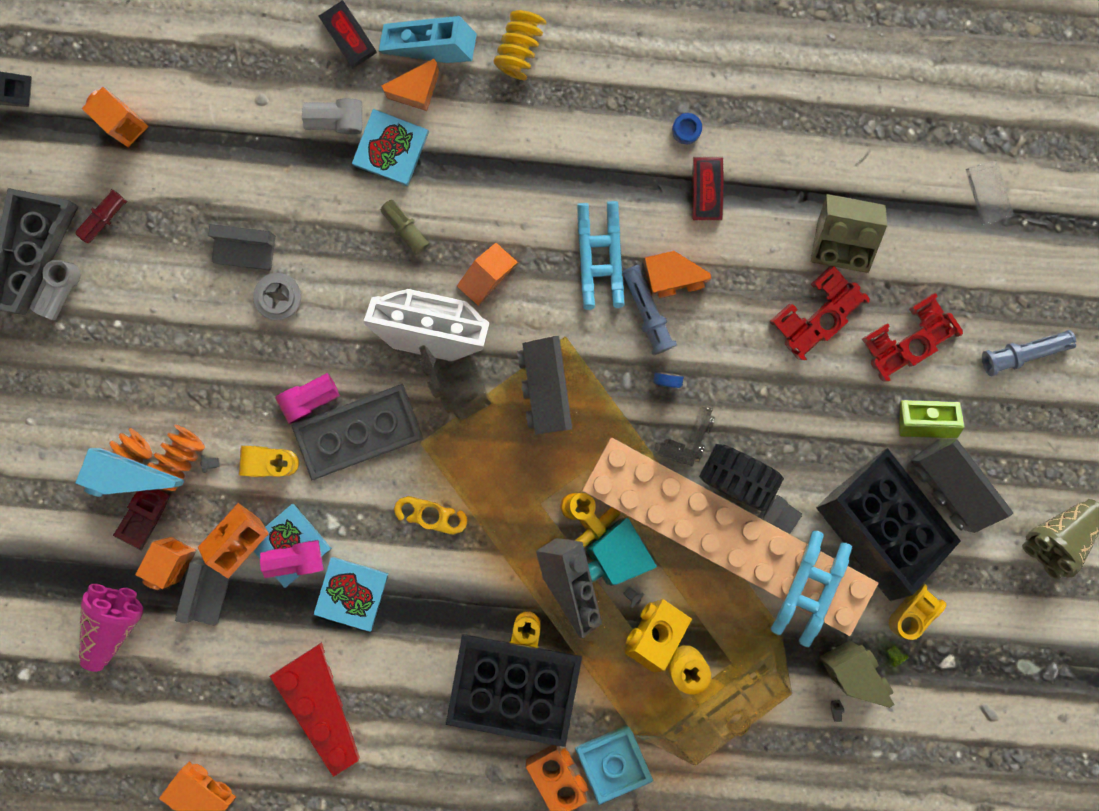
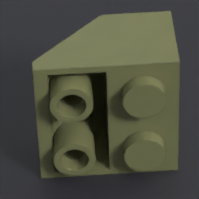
M826 194L818 217L811 262L869 273L887 228L885 205Z
M849 640L819 657L832 682L847 696L888 708L895 705L890 697L894 693L885 677L881 678L875 668L879 667L878 662L870 650L866 651L863 645L858 646Z

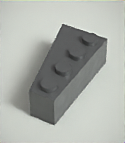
M11 188L7 189L0 223V311L26 315L43 280V268L48 262L53 260L79 206L70 200Z

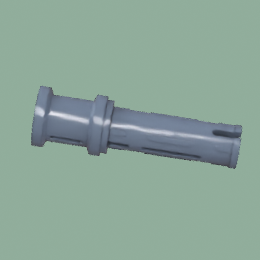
M640 265L624 270L622 274L626 279L644 322L641 329L647 333L653 347L652 355L660 354L677 346L676 341H672L665 325L667 323L666 318L663 315L660 316L641 272Z
M1067 330L1026 344L1010 343L1004 349L994 352L990 350L983 351L982 364L989 376H995L999 371L1005 369H1019L1025 362L1074 349L1076 348V337L1071 330Z

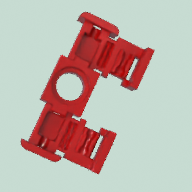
M830 266L811 283L812 287H816L818 290L823 289L828 295L826 299L831 300V302H826L808 320L806 318L801 319L795 313L798 309L793 304H788L769 321L786 338L790 337L791 340H785V345L798 360H807L804 356L819 341H828L849 322L846 317L862 302L864 304L870 302L868 295L860 292L861 287L855 282L849 283L835 266ZM832 274V277L824 285H821ZM792 311L793 313L782 322L781 320ZM825 313H830L834 318V325L829 330L823 329L820 325V318Z
M936 293L929 295L909 308L913 315H918L921 320L919 325L924 328L917 330L897 343L896 340L892 341L889 338L887 332L890 326L886 323L862 338L872 356L879 358V360L877 358L872 359L871 365L879 371L880 374L878 376L883 382L891 381L888 376L908 364L909 367L915 366L937 352L936 346L955 334L956 337L962 336L963 330L951 313L943 314L944 311L935 299L938 297ZM913 339L920 340L924 345V351L919 356H915L910 352L909 345Z

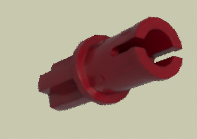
M111 189L110 193L96 209L91 208L92 213L76 230L75 234L85 243H91L106 224L110 225L112 223L110 220L128 201Z

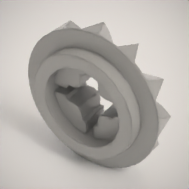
M271 273L260 279L255 286L253 293L254 304L264 317L271 320H284L294 315L301 304V290L296 281L290 276L283 273ZM281 288L282 294L289 300L279 301L278 305L275 306V300L266 294L267 292L271 294L272 292L277 293L278 289Z

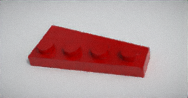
M321 642L269 677L334 777L358 762L360 756L349 723L346 721L342 709L343 705L340 696L337 694L330 666L327 664L324 655L325 650Z

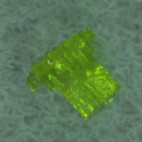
M896 646L887 650L894 661L891 664L893 667L903 664L909 658L907 654H901Z

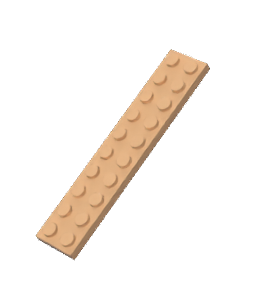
M610 437L582 489L587 494L784 601L808 545ZM820 551L814 567L830 573L834 558ZM847 566L844 577H842L824 618V623L851 636L879 583ZM808 578L801 595L818 602L825 584ZM796 606L797 608L801 609L802 611L810 615L813 614L812 612H809L805 609Z

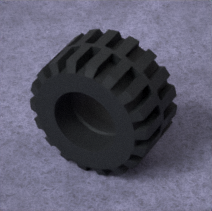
M715 444L699 476L704 483L759 511H768L784 480V477L777 470L724 444Z

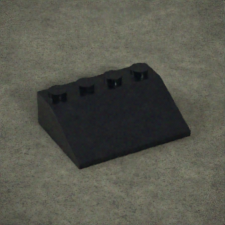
M888 448L833 490L816 507L843 543L852 546L851 553L869 576L879 583L877 586L889 601L912 596L961 542Z
M462 634L446 725L566 747L582 656Z

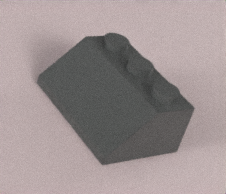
M559 336L522 343L523 350L517 351L519 367L520 369L526 368L527 380L522 381L524 399L530 398L532 410L526 411L528 429H534L535 434L571 430L572 423Z
M937 439L911 459L915 466L913 469L915 475L923 483L927 482L933 489L932 497L940 506L947 507L952 514L949 516L951 522L960 531L964 530L975 533L1014 514L958 439Z

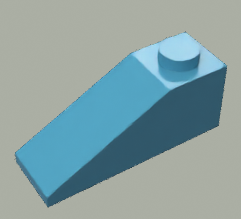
M460 16L383 24L379 52L428 61L435 59L436 62L442 63L472 61L477 34Z
M89 448L75 483L84 486V492L102 497L103 494L183 486L184 480L105 449Z

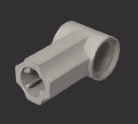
M342 98L336 100V103L304 102L302 108L303 128L305 130H335L341 134L362 133V101Z
M60 260L50 261L44 266L42 272L44 279L29 308L40 316L51 320L57 319L71 288L78 284L81 277L78 266L74 263ZM63 267L66 271V277L63 281H60L58 271Z

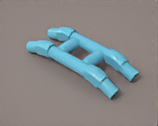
M618 201L607 202L608 235L590 236L589 204L579 203L577 204L583 308L586 310L595 308L593 277L611 276L613 307L622 308L625 306ZM609 247L610 264L592 265L591 248Z
M812 531L809 543L802 557V562L787 597L777 614V618L771 627L773 633L781 635L793 617L796 606L812 612L813 614H811L805 630L799 639L800 644L805 647H810L815 636L818 635L823 626L824 618L839 583L846 572L852 550L850 544L840 543L830 573L814 567L824 534L819 531ZM808 578L825 584L818 602L801 595Z

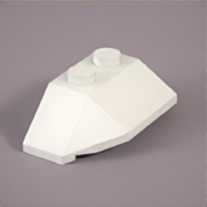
M411 289L393 292L383 297H372L364 319V325L393 349L448 361H454L483 350L489 329V322L483 319L466 301Z

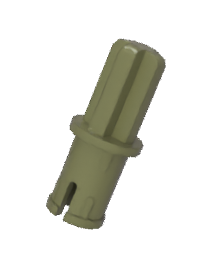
M389 200L383 204L380 209L381 213L395 228V234L397 236L400 235L415 255L421 253L429 246L430 242L425 239L414 225V219H409L394 200Z

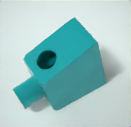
M628 517L616 521L607 529L604 535L595 540L586 549L592 562L588 563L592 582L602 577L607 585L613 586L657 567Z

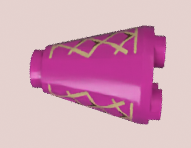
M100 584L89 585L81 601L79 658L82 668L93 672L103 670L104 666L111 661L143 615V606L136 599L137 593L129 588L116 590L106 588Z

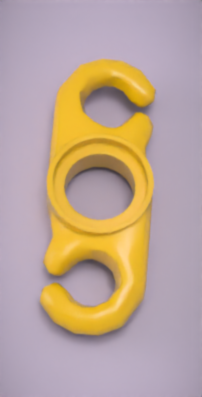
M406 496L400 498L395 503L394 513L398 520L402 521L404 519V514L401 510L402 506L410 504L414 510L406 518L407 522L420 524L425 529L454 535L462 532L467 525L466 514L459 510L457 516L460 519V523L456 527H451L448 524V518L455 513V510L442 507L436 502ZM427 507H434L439 512V519L434 524H428L423 520L422 513Z

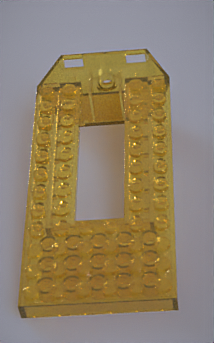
M565 336L560 340L572 423L571 430L535 434L534 429H528L526 411L532 409L530 398L524 399L522 381L527 380L526 368H523L420 444L576 655L582 656L581 663L634 735L696 766L735 736L746 734L751 724L792 695L782 634L777 635L771 631L775 619L744 578L624 513L622 515L625 518H629L644 545L732 664L714 676L703 692L695 695L690 694L684 699L664 671L651 672L624 653L628 646L626 640L633 628L597 580L592 583L602 624L584 638L578 636L542 577L536 551L555 538L566 539V537L541 503L587 469L592 472L610 437L656 462L658 460ZM765 664L767 668L759 673L757 669ZM754 672L756 676L751 678L750 675ZM734 715H742L738 721L729 723ZM682 726L684 730L676 735L674 731Z

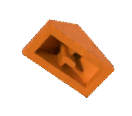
M432 59L381 85L387 99L427 111L440 73L435 59Z
M495 243L474 260L457 287L479 306L518 262Z

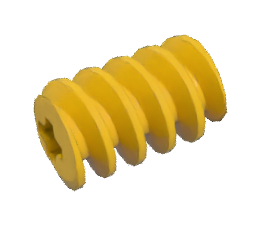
M516 10L510 13L511 22L506 24L507 33L502 35L501 41L503 44L498 46L497 52L499 55L494 57L493 63L508 76L519 80H527V76L521 72V69H531V65L525 61V58H535V53L529 50V47H539V42L533 36H543V31L537 25H547V22L535 13Z
M687 645L677 647L667 666L674 685L686 694L695 695L703 692L711 681L709 665L696 648Z

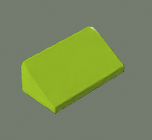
M901 400L899 432L901 437L958 438L964 429L960 402Z

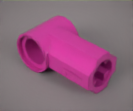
M326 373L301 387L295 386L280 393L275 399L288 424H292L313 413L312 410L334 400L340 395L334 381Z
M319 540L294 544L289 548L261 552L260 568L264 578L293 573L304 575L323 571Z

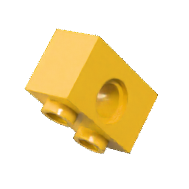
M661 599L649 602L644 607L640 615L642 620L638 628H634L626 640L628 646L624 651L626 655L651 672L665 671L692 618L666 600ZM654 627L659 632L658 641H655L652 636V629Z

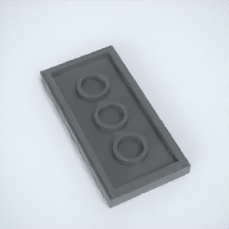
M404 384L394 386L291 425L311 481L424 439Z

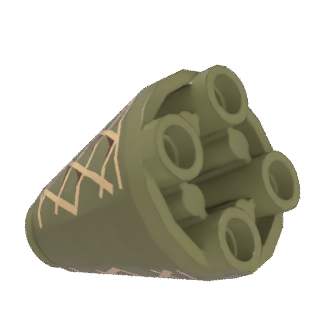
M1087 499L1085 502H1080L1038 525L1026 535V542L1022 545V548L1029 556L1036 558L1045 566L1044 569L1050 577L1057 580L1062 576L1067 578L1075 577L1082 569L1099 535V502Z

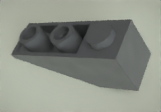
M555 538L536 551L542 577L578 636L584 638L599 627L602 621L583 542Z

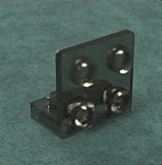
M425 345L419 347L422 355L419 363L424 373L430 376L431 381L427 382L428 387L435 398L440 397L442 405L448 413L453 412L461 421L492 404L477 366L470 355L443 368Z
M702 407L699 409L686 448L685 444L665 439L664 443L656 442L653 454L692 467L694 462L699 463L705 449V445L701 444L705 433H710L715 421V417L711 415L713 408Z

